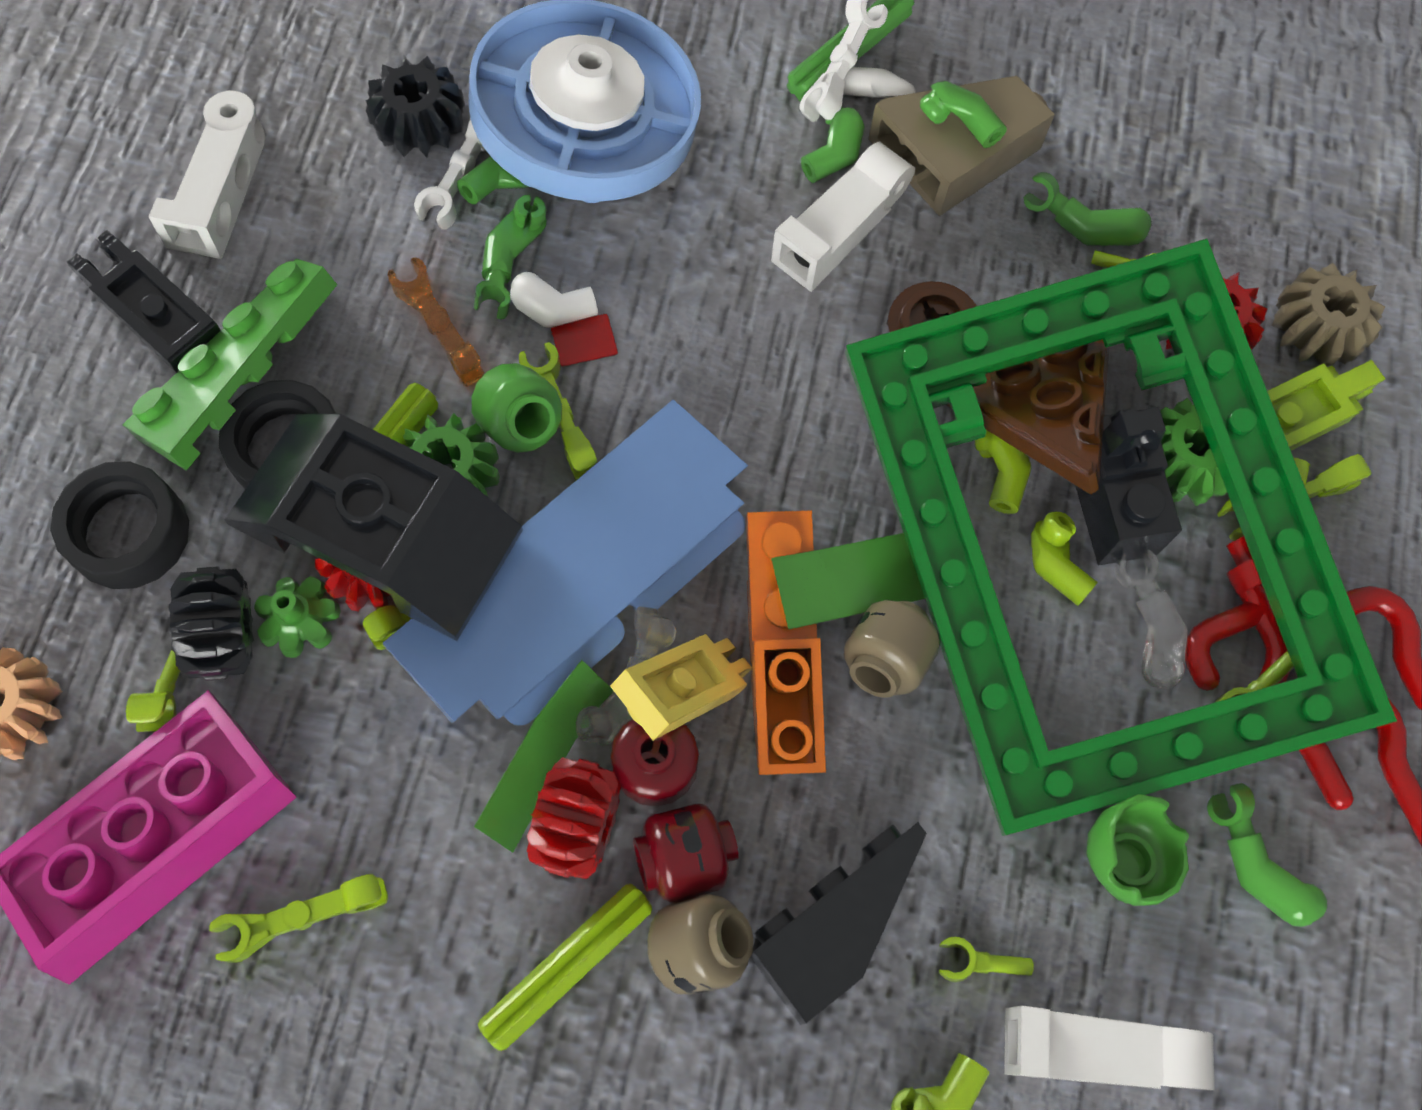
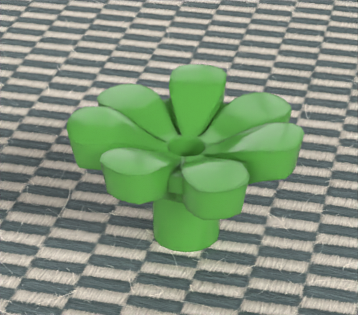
M309 576L299 586L295 579L285 577L277 581L276 593L273 596L263 595L257 598L254 605L255 612L259 617L267 619L257 630L264 646L272 647L279 642L282 654L285 657L295 658L302 653L304 640H308L311 645L318 649H322L330 643L332 634L322 624L323 622L336 620L340 615L341 608L339 603L332 599H320L326 592L324 588L325 583L322 580Z

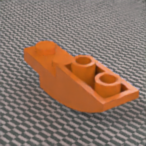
M812 510L747 512V604L758 775L826 773L820 638H817V623L788 629L771 558L814 551Z

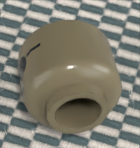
M879 601L873 603L863 613L846 640L844 658L850 669L849 673L852 680L867 693L883 698L909 694L921 684L936 658L940 638L936 627L920 606L909 601Z
M702 895L671 903L657 912L651 922L647 939L648 958L654 973L661 983L676 994H697L724 989L741 979L752 955L753 933L749 921L744 914L723 896Z

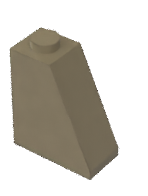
M1018 76L959 85L962 88L979 94L1007 127L1005 135L989 148H983L965 124L953 112L941 124H935L926 116L920 108V100L932 90L888 97L876 103L868 139L872 144L881 142L915 167V173L909 184L941 216L1041 149L1055 114L1048 108L1043 97L1033 92Z

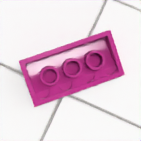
M208 690L0 853V905L36 967L70 985L290 804L297 796L240 725Z

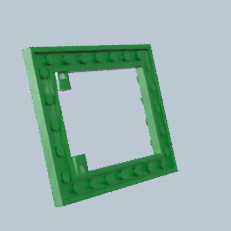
M1208 239L846 345L845 354L932 622L940 638L941 650L1002 836L1116 804L1137 794H1150L1397 721ZM1169 339L1175 355L1165 358L1159 342ZM1099 340H1103L1105 348L1123 343L1126 352L1132 350L1136 357L1137 372L1135 376L1141 391L1180 379L1185 380L1298 678L1049 751L947 448L985 437L987 432L984 426L983 415L973 387L987 382L985 374ZM950 404L955 420L939 425L934 408Z

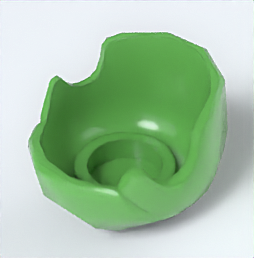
M1141 794L1132 796L1102 811L1088 832L1087 858L1091 869L1105 889L1117 900L1133 906L1158 905L1179 892L1188 873L1189 864L1185 844L1188 841L1189 834L1185 829L1178 827L1170 820L1166 813L1170 804L1163 798Z

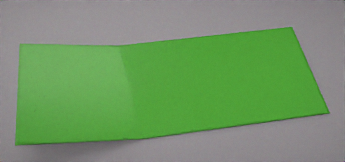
M904 533L771 558L788 629L861 614L873 603L879 601L914 602L925 599Z
M583 660L579 662L535 718L474 826L512 853L532 819L531 813L535 809L538 791H541L544 785L546 773L562 757L566 758L575 740L614 692Z

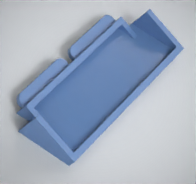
M672 400L522 525L523 531L457 641L412 618L382 644L451 723L456 721L480 700L496 720L504 716L514 725H526L538 716L581 660L592 668L623 640L625 633L624 625L617 617L620 612L628 605H631L635 611L641 614H651L657 611L743 534L745 519L738 509L745 503L726 485L748 465L675 400Z

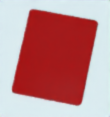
M607 314L551 328L555 347L559 355L560 366L562 367L618 354Z

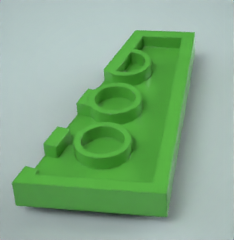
M297 258L294 261L278 266L267 277V287L251 302L243 303L230 311L222 322L224 328L207 344L196 346L187 352L178 364L179 371L161 388H153L142 395L133 406V415L122 425L138 441L187 471L201 454L192 445L208 425L212 429L217 430L224 426L236 411L228 402L240 386L249 382H259L273 365L271 362L273 355L270 351L272 346L276 342L285 343L293 340L338 285L323 266Z

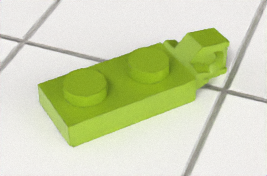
M1372 359L1341 375L1338 374L1333 365L1326 367L1323 363L1268 390L1267 392L1290 450L1292 451L1348 423L1363 410L1358 400L1370 395L1373 392L1372 389L1386 378Z

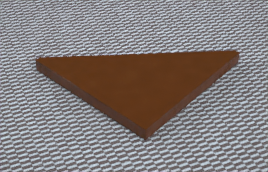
M1099 340L985 374L987 382L973 387L983 415L985 429L1082 490L1093 494L1099 490L1110 347L1105 348L1103 340Z

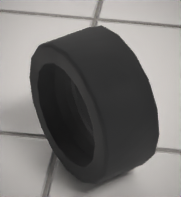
M292 379L267 381L247 389L231 404L236 411L219 430V449L227 468L239 484L246 489L259 470L251 461L248 447L254 434L267 421L288 414H336L330 400L311 385Z
M131 461L105 462L83 471L64 487L53 506L50 531L57 551L88 580L110 589H133L160 579L178 562L188 543L189 518L182 500L152 469ZM141 494L147 496L155 504L157 510L156 524L148 539L134 551L117 558H102L95 555L88 548L86 543L87 528L95 513L109 501L124 495Z

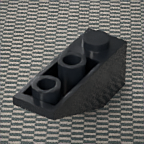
M916 823L904 834H901L893 824L862 849L869 858L867 863L850 876H848L842 866H839L809 890V893L816 901L812 906L796 918H794L788 908H785L754 933L762 945L752 952L751 959L800 1025L808 1023L863 978L927 834L919 823Z

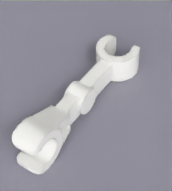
M868 0L847 1L846 18L849 26L840 44L835 47L830 55L831 63L826 73L819 77L800 102L799 108L801 112L811 122H816L820 114L826 120H831L841 109L845 86L843 80L848 70L857 62V52L867 31L881 27L886 21L888 10L885 5L874 6L867 13L866 5Z
M471 117L465 134L466 140L460 150L457 149L453 153L449 169L438 187L434 186L423 189L418 193L414 202L415 211L421 221L425 219L431 207L444 206L436 218L439 228L443 230L450 228L457 217L456 208L453 203V198L458 191L457 181L475 168L479 153L485 151L473 128Z

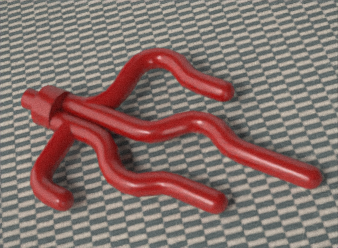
M1244 536L1226 545L1237 566L1228 571L1226 575L1243 604L1203 620L1192 628L1185 640L1183 655L1187 669L1197 687L1205 691L1217 688L1221 679L1210 654L1211 647L1216 642L1256 627L1266 650L1265 662L1259 677L1287 651ZM1366 586L1346 591L1355 615L1373 611L1384 616L1389 622L1392 629L1393 661L1413 702L1419 710H1422L1421 628L1414 611L1402 597L1385 588ZM1289 673L1286 676H1284L1277 684L1286 682ZM1389 699L1397 721L1376 727L1377 759L1384 778L1422 846V788L1407 760L1406 727L1399 710ZM1324 742L1298 750L1303 756L1328 805L1340 811L1348 809L1354 800L1353 793L1327 744Z

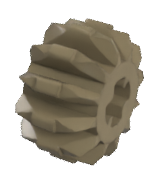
M1334 263L1322 268L1320 272L1309 267L1306 271L1300 273L1291 285H1287L1278 297L1276 307L1279 310L1274 315L1272 326L1285 331L1280 346L1295 345L1300 350L1299 362L1309 359L1312 355L1315 356L1319 365L1324 363L1326 367L1333 365L1336 361L1346 365L1349 361L1355 360L1365 350L1364 347H1369L1377 339L1379 331L1382 329L1378 321L1382 318V313L1386 306L1371 300L1374 296L1376 285H1360L1356 281L1357 270L1342 276Z

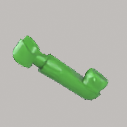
M1046 172L1037 173L1032 179L1036 183L1038 182L1046 186L1049 194L1048 199L1045 201L1040 200L1032 193H1027L1023 197L1024 204L1029 210L1038 212L1047 208L1056 215L1054 220L1082 244L1089 246L1138 245L1145 240L1152 226L1150 215L1142 208L1090 210L1074 197L1069 200L1060 193L1056 178Z
M530 194L521 196L515 202L514 209L488 234L485 242L482 277L485 281H481L476 286L474 309L479 310L480 304L485 300H496L500 303L497 312V318L500 320L505 319L509 312L511 298L505 285L511 280L513 260L541 235L547 223L545 203L536 196L533 206H531Z
M1244 783L1230 786V795L1236 803L1235 814L1231 812L1224 793L1213 795L1208 801V815L1215 823L1227 826L1232 839L1227 840L1242 888L1292 926H1308L1323 917L1327 910V899L1322 890L1313 884L1303 883L1269 859L1261 833L1255 834L1251 821L1255 810V800L1251 789Z

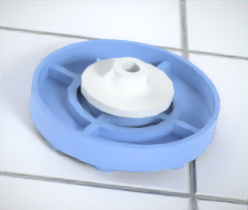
M548 0L531 4L515 10L494 24L483 36L473 54L469 76V113L473 128L484 149L492 159L528 187H533L554 196L580 200L586 203H598L600 201L632 197L644 193L668 179L684 162L693 143L701 108V92L696 72L683 49L672 37L653 22L628 9L594 0Z

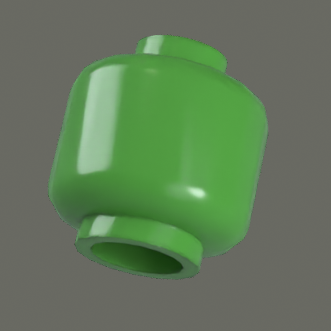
M518 363L500 364L488 370L476 383L471 396V411L476 423L499 446L513 452L534 451L545 445L555 435L562 420V403L557 390L533 369Z

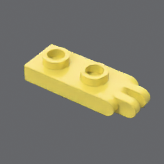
M704 634L625 669L610 687L627 707V711L633 720L643 727L652 740H655L738 695L747 686L743 677L750 672L752 667L744 657L730 664L726 658L735 651L736 647L728 638L713 643L707 634Z

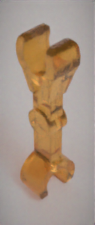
M417 257L410 259L412 267L417 274V277L410 282L398 280L394 270H389L387 275L394 294L420 312L429 332L436 336L446 351L447 358L461 383L468 387L478 382L485 374L480 366V357L470 342H464L451 323L447 311L435 299L424 262Z

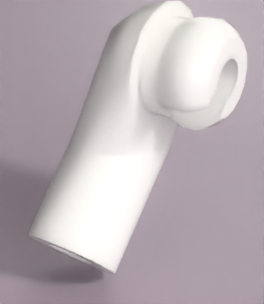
M852 67L848 70L843 80L845 82L843 95L888 98L916 93L911 83L886 69Z
M531 272L518 274L511 283L510 298L515 307L543 327L552 328L598 315L596 300L590 286L561 294Z

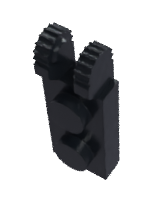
M107 230L104 231L96 240L105 255L118 263L115 267L102 276L88 259L82 258L78 253L66 263L89 286L95 297L177 373L179 371L178 364L183 356L196 346L207 344L221 331L219 326L137 250L132 252Z

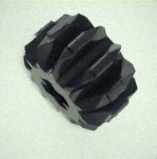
M403 56L401 67L396 69L382 64L381 79L368 81L369 89L367 92L369 99L366 100L367 106L365 109L369 123L373 124L377 137L382 141L384 147L396 145V149L403 157L413 148H419L428 157L430 146L434 144L449 149L450 134L462 132V114L464 113L465 103L462 90L458 89V84L454 82V77L449 72L448 67L435 69V65L428 56L418 65H412Z
M219 566L197 568V571L181 572L170 588L171 603L168 605L170 612V625L168 628L171 631V650L175 653L176 666L188 679L205 678V681L227 679L230 675L244 674L253 657L252 642L254 641L251 598L248 596L247 582L236 568L220 570Z

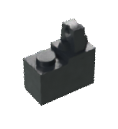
M1159 407L1136 411L1130 408L1125 411L1119 410L1115 414L1104 415L1099 490L1089 494L1075 485L1098 566L1157 556L1182 531L1164 472L1168 467L1161 440L1166 432V428Z

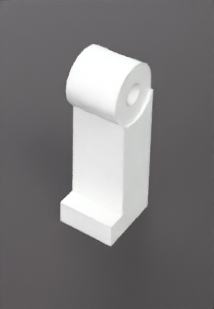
M224 91L211 97L205 104L203 116L206 125L175 199L169 200L157 197L148 216L165 248L218 259L223 258L263 150L266 137L260 121L255 116L254 104L246 94L239 91Z
M881 142L874 143L860 156L855 165L797 219L790 216L775 229L771 262L812 292L889 213L891 206L901 197L911 182L915 173V167ZM794 252L809 262V267L801 265L796 260Z
M1036 1007L1005 1008L1004 1075L1156 1089L1165 1086L1215 1090L1213 1034L1192 1029L1050 1011V1009Z

